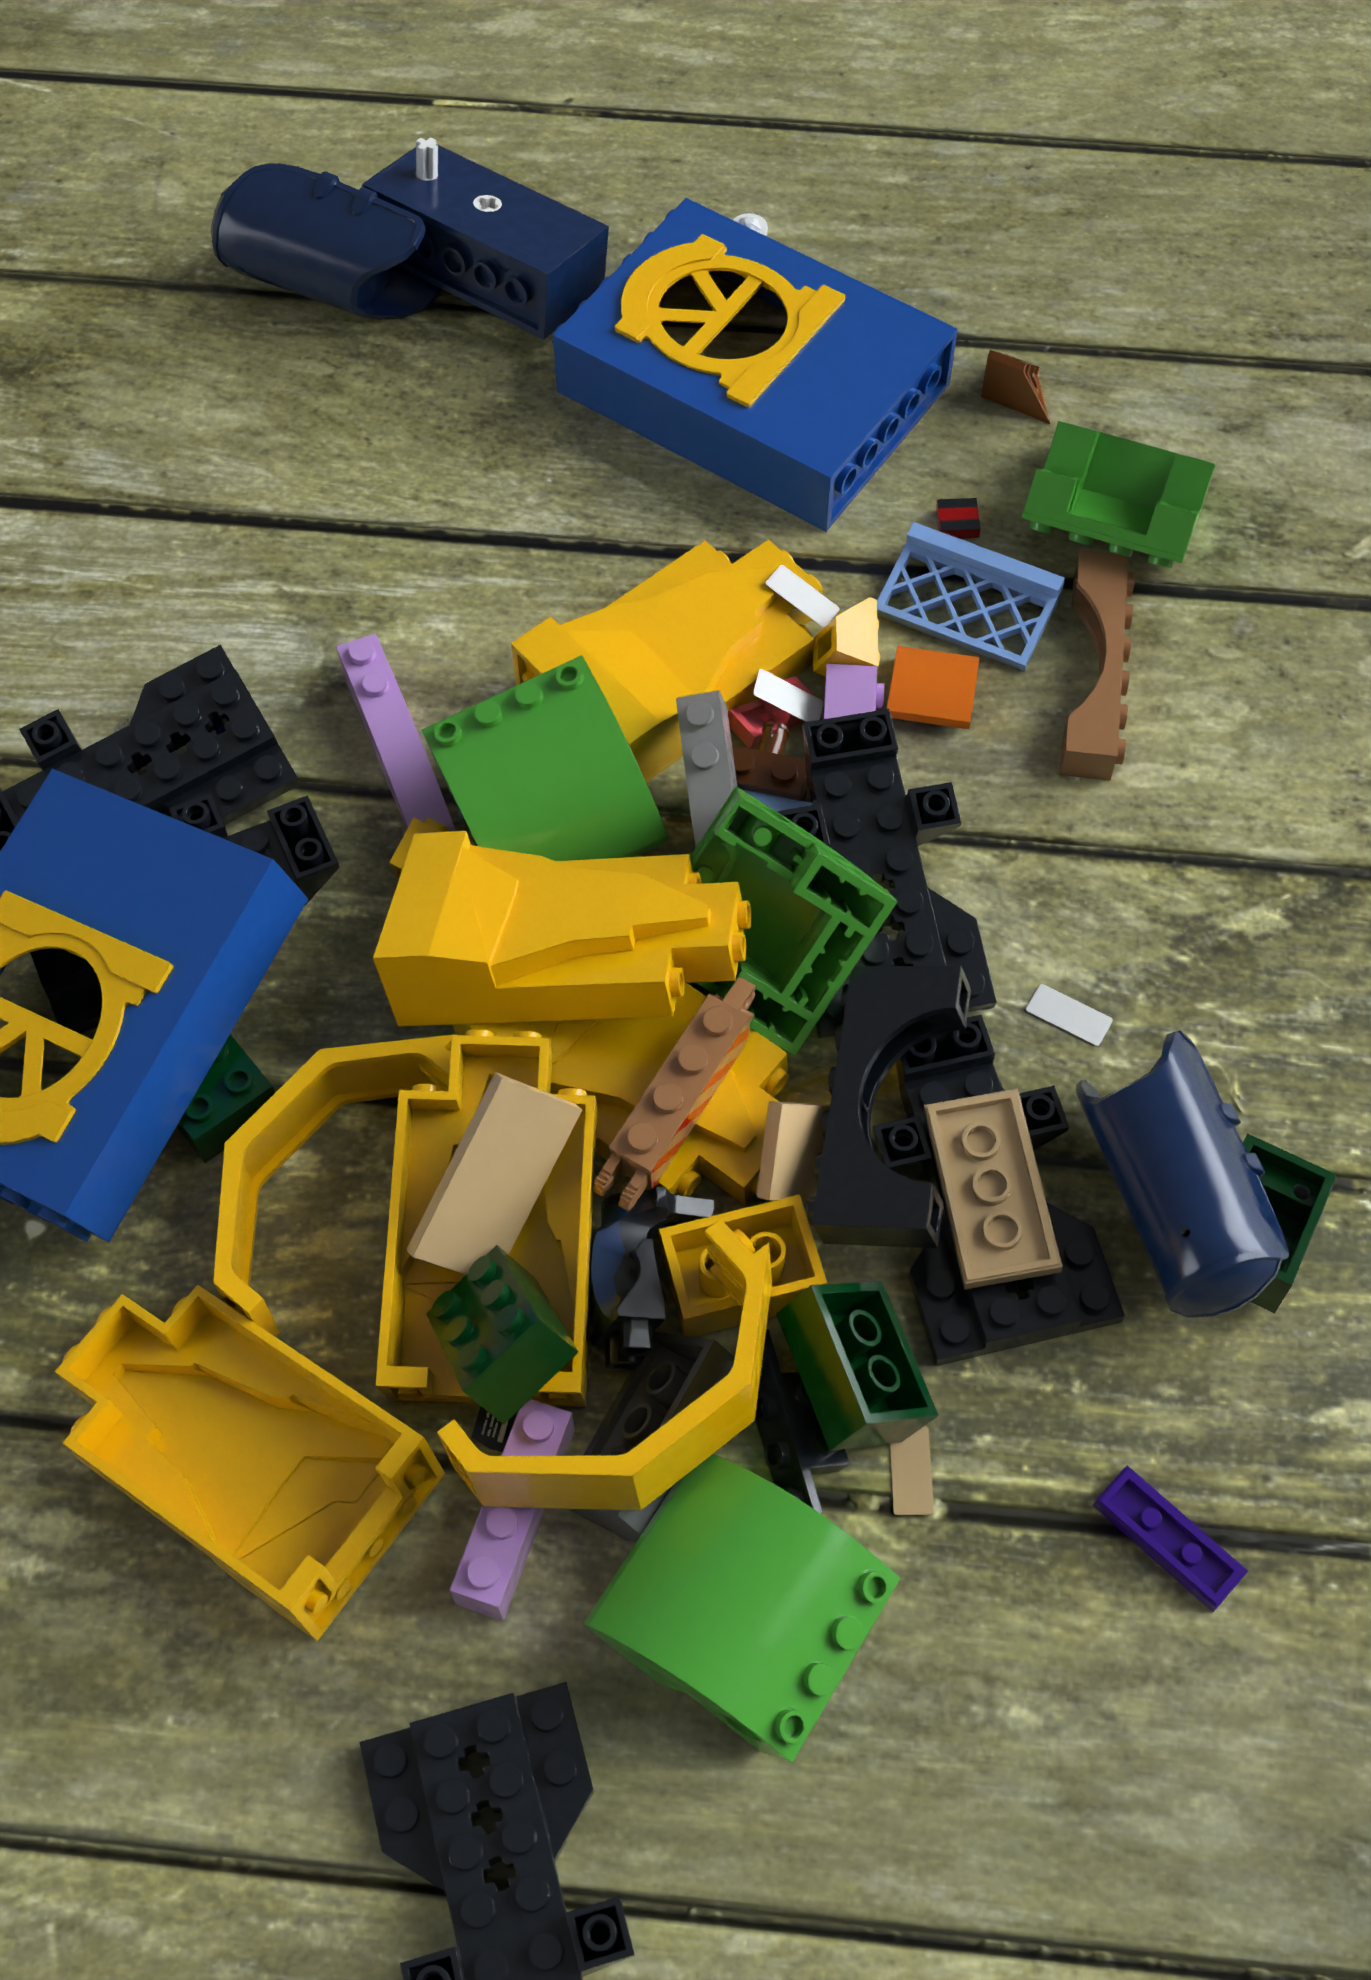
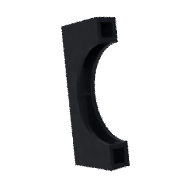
M854 966L850 974L849 984L843 986L841 996L844 1010L843 1025H838L835 1032V1047L838 1057L836 1067L830 1068L828 1076V1086L831 1094L830 1108L824 1110L821 1121L822 1134L825 1137L823 1152L818 1153L815 1158L814 1170L816 1180L818 1181L816 1197L810 1198L807 1209L809 1225L814 1228L824 1244L938 1249L944 1203L933 1183L904 1177L891 1170L876 1156L871 1138V1113L877 1091L883 1079L896 1061L907 1051L932 1036L950 1031L966 1030L971 987L962 966Z

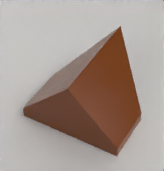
M990 350L986 362L981 397L1051 424L1038 377L1041 367L1013 356Z

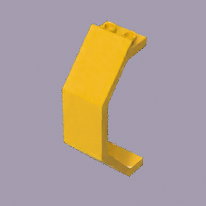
M452 1035L319 1049L225 1142L213 1283L224 1303L276 1337L280 1333L264 1299L250 1287L258 1201L262 1186L342 1106L349 1103L398 1097L399 1090H412L413 1085L433 1084L441 1087L442 1091H448Z
M721 1218L705 1230V1235L712 1242L707 1247L708 1256L715 1263L710 1268V1273L743 1309L733 1367L727 1376L629 1452L616 1456H491L481 1452L473 1444L455 1419L437 1431L453 1468L482 1506L642 1510L754 1422L772 1290L769 1242L756 1252L749 1238L740 1229L732 1231Z

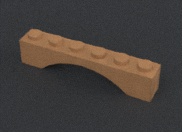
M1079 551L1073 576L1071 608L1084 622L1093 638L1099 657L1100 678L1094 690L1083 704L1068 715L1062 738L1059 775L1111 780L1115 764L1122 765L1124 761L1126 739H1119V730L1125 729L1128 705L1121 704V696H1126L1130 672L1122 669L1123 662H1128L1131 650V637H1124L1125 629H1130L1133 615V605L1126 604V598L1132 596L1135 573L1128 572V556L1096 551Z

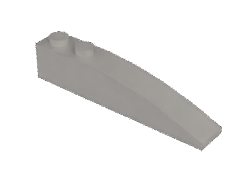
M719 690L676 698L695 847L734 787L737 786L728 711Z

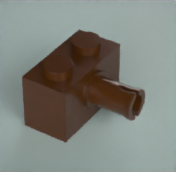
M774 721L766 722L762 728L758 750L732 745L738 788L799 801L805 800L808 787L805 759L783 755L786 740L790 733L787 726L778 723L774 737V734H772Z

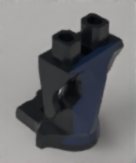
M655 1187L652 1190H644L636 1204L629 1211L618 1205L621 1193L611 1195L601 1202V1226L593 1236L589 1265L590 1297L594 1315V1330L590 1336L592 1346L605 1347L606 1369L635 1370L639 1365V1356L648 1355L653 1350V1333L666 1319L669 1303L666 1300V1293L660 1284L653 1249V1239L648 1238L659 1235V1229L712 1216L714 1200L674 1195L666 1187Z

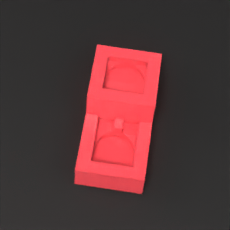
M796 676L784 680L813 695ZM762 699L728 711L730 729L751 749L759 746L762 728L766 722L774 721L772 734L775 737L778 723L784 724L790 730L803 721Z

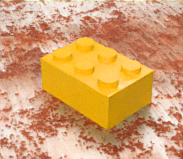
M800 1194L659 1229L660 1254L683 1335L694 1337L738 1326L741 1322L743 1309L710 1273V1268L715 1263L708 1256L707 1247L712 1242L705 1235V1230L720 1218L732 1231L740 1229L749 1238L756 1252L769 1242L772 1290L768 1318L776 1316L778 1311L810 1285L827 1284Z

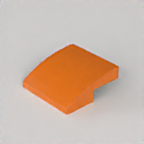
M897 646L887 704L891 718L969 729L980 657Z

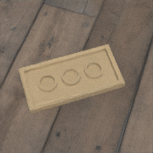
M495 1072L406 1249L408 1253L414 1258L463 1274H467L472 1264L478 1258L486 1256L496 1245L509 1255L582 1109L573 1102Z
M1018 1088L924 1105V1115L964 1290L1060 1273L1062 1271V1263Z

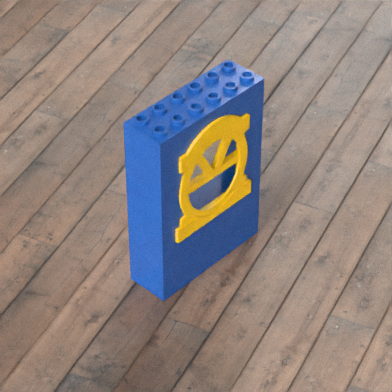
M685 198L675 209L668 212L664 221L653 232H649L646 235L643 243L632 254H628L623 259L615 272L610 277L604 278L599 288L587 300L580 303L576 312L564 324H560L556 328L552 343L554 345V370L556 373L557 392L827 532L950 385L958 328ZM709 273L738 288L726 300ZM691 276L713 311L660 308L659 304L669 287L678 280ZM753 296L761 298L785 310L787 313V326L783 335L772 347L762 353L740 359H717L700 355ZM663 321L705 324L684 346H681L668 335L661 323Z
M55 769L50 771L0 851V976L9 962L24 954L41 949H64L86 959L93 967L101 986L102 1011L97 1031L92 1040L0 997V1020L8 1023L0 1028V1054L26 1037L21 1096L16 1098L0 1097V1199L12 1205L16 1204L48 1223H54L64 1231L85 1242H88L91 1235L108 1243L110 1242L308 901L305 894L274 859ZM44 1041L81 1057L80 1061L63 1078L44 1090L41 1089Z

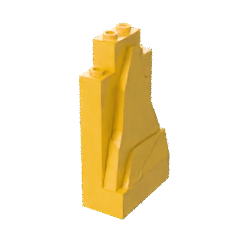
M769 539L733 564H731V561L724 552L717 551L704 540L605 608L561 625L550 616L513 641L511 649L516 685H519L582 655L613 711L645 781L648 782L683 757L676 704L677 697L719 690L727 706V711L735 707L760 699L753 694L760 669L785 680L797 676L812 665L814 638L808 628L804 626L812 621V619L766 585V581L780 565H784L822 595L823 587L814 575L807 574L794 562L792 556L787 551L780 550Z
M467 831L416 833L413 835L373 960L398 1027L670 1017L674 1015L677 997L684 995L685 983L736 981L738 962L745 961L746 938L743 930L750 929L751 907L748 900L742 901L738 882L702 884L700 873H693L689 854L554 861L539 855L472 846Z
M685 983L684 995L677 997L674 1015L670 1017L454 1024L453 1027L457 1035H465V1032L468 1030L480 1029L490 1031L494 1036L513 1037V1033L517 1031H533L540 1033L542 1038H549L553 1052L550 1094H558V1090L564 1088H576L585 1090L587 1095L595 1096L598 1109L595 1152L608 1160L609 1146L697 1013L706 996ZM750 1029L749 1037L743 1050L663 1176L652 1189L655 1187H666L671 1194L689 1197L698 1187L701 1181L700 1174H702L746 1206L752 1197L757 1194L769 1101L780 1102L774 1096L783 1089L789 1078L787 1052L758 1032ZM648 1186L645 1188L646 1190H652Z
M473 1029L466 1031L465 1035H452L448 1091H442L441 1087L433 1084L413 1085L412 1090H399L375 1384L389 1401L478 1404L462 1391L426 1315L436 1299L442 1293L451 1290L466 1274L414 1258L406 1249L495 1072L550 1093L553 1052L550 1039L542 1038L540 1033L517 1031L513 1033V1037L494 1036L492 1032L487 1030ZM564 1088L558 1090V1094L552 1095L575 1103L582 1109V1112L509 1256L536 1278L578 1350V1353L531 1399L551 1406L586 1407L589 1355L586 1334L593 1212L592 1187L594 1185L598 1109L595 1096L587 1095V1092L582 1089Z
M198 1284L188 1296L183 1297L177 1302L171 1316L165 1323L121 1294L112 1306L102 1311L95 1326L79 1344L69 1349L63 1358L62 1364L55 1370V1373L74 1393L93 1406L87 1414L82 1415L74 1423L69 1436L63 1441V1444L76 1458L212 1558L225 1573L315 1641L321 1638L445 1475L440 1463L422 1435Z

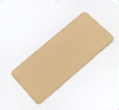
M924 1426L903 1442L890 1444L893 1512L895 1515H932L934 1513L929 1429Z

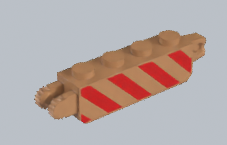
M738 977L724 998L717 994L715 997L708 994L609 1146V1158L596 1177L592 1187L593 1192L600 1196L605 1195L611 1189L619 1173H625L632 1177V1179L623 1189L618 1205L629 1211L636 1204L647 1186L652 1189L657 1185L748 1040L750 1023L754 1014L747 1010L755 998L754 990L756 985Z

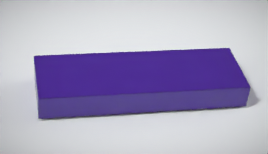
M1128 1465L1092 1505L1212 1612L1219 1607L1248 1572L1246 1568Z

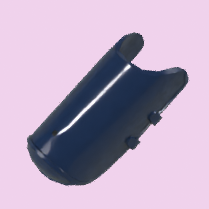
M281 163L258 165L244 172L221 193L216 205L210 231L215 257L225 267H230L240 274L348 311L360 317L377 320L401 319L424 311L430 304H434L440 293L441 288L396 267V265L405 261L415 250L417 251L425 235L423 220L411 212L379 199L377 194L369 189L362 187L358 190L340 182L338 176L323 171L319 174L301 167Z
M1181 1030L1168 1033L1163 1044L1162 1055L1151 1071L1104 1097H1101L1098 1091L1086 1080H1081L1076 1085L1077 1097L1164 1289L1165 1299L1170 1311L1188 1318L1214 1317L1238 1310L1257 1298L1277 1277L1281 1263L1289 1257L1287 1243L1260 1179L1265 1174V1170L1256 1153L1247 1152L1235 1128L1241 1123L1236 1110L1231 1103L1223 1102L1205 1062L1192 1040ZM1190 1230V1235L1185 1237V1232Z

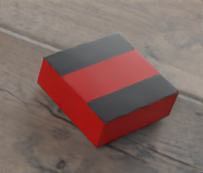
M977 498L937 499L936 516L938 531L959 539L980 537L981 526Z

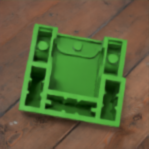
M1058 421L1044 469H1036L1021 518L1030 520L1029 528L1039 532L1052 534L1055 527L1069 531L1068 539L1071 541L1092 546L1094 539L1110 543L1108 547L1110 552L1131 557L1133 550L1150 554L1147 562L1172 568L1173 561L1182 563L1217 464Z
M582 655L421 730L468 827L475 846L539 855L554 861L636 857L669 841L656 804L633 752Z
M735 786L692 852L690 861L693 873H700L702 884L738 882L742 901L748 900L750 902L751 927L750 929L743 930L746 938L745 961L738 962L736 980L738 977H741L756 985L754 990L755 998L747 1010L754 1014L750 1023V1029L758 1032L766 1039L795 1056L897 904V900L871 877L835 850L780 813ZM736 981L695 983L714 995L717 994L724 998Z
M712 1454L672 1486L583 1625L658 1685L687 1693L758 1751L792 1763L901 1578L848 1533L795 1496L746 1468Z

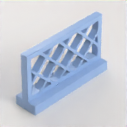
M913 522L907 533V542L877 600V615L1025 671L1052 612L1056 611L1062 598L1065 577ZM910 558L926 563L930 573L910 579L905 568ZM953 574L964 578L967 587L947 593L941 578ZM934 581L941 596L920 603L914 588ZM990 588L1001 591L1005 601L985 608L979 592ZM908 591L914 604L902 610L887 605L891 596ZM972 595L978 610L958 617L952 602ZM1028 602L1044 607L1039 617L1023 622L1017 606ZM945 605L951 620L940 624L928 621L925 611ZM1009 609L1016 625L996 631L989 616ZM983 619L989 634L977 639L967 636L962 626ZM1033 629L1030 636L1027 630ZM1020 633L1026 646L1020 656L1004 650L1000 640Z

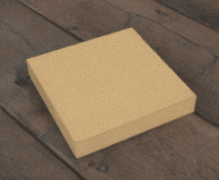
M769 1101L757 1198L779 1200L799 1194L801 1200H810L811 1197H816L818 1181L816 1180L814 1170L815 1158L818 1153L823 1152L825 1137L822 1134L821 1121L824 1110L829 1109L830 1105Z

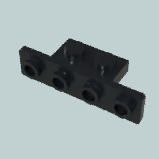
M766 1329L755 1420L764 1448L765 1462L770 1469L773 1483L823 1515L811 1474L840 1472L850 1465L845 1449L829 1450L799 1372H781L770 1331Z

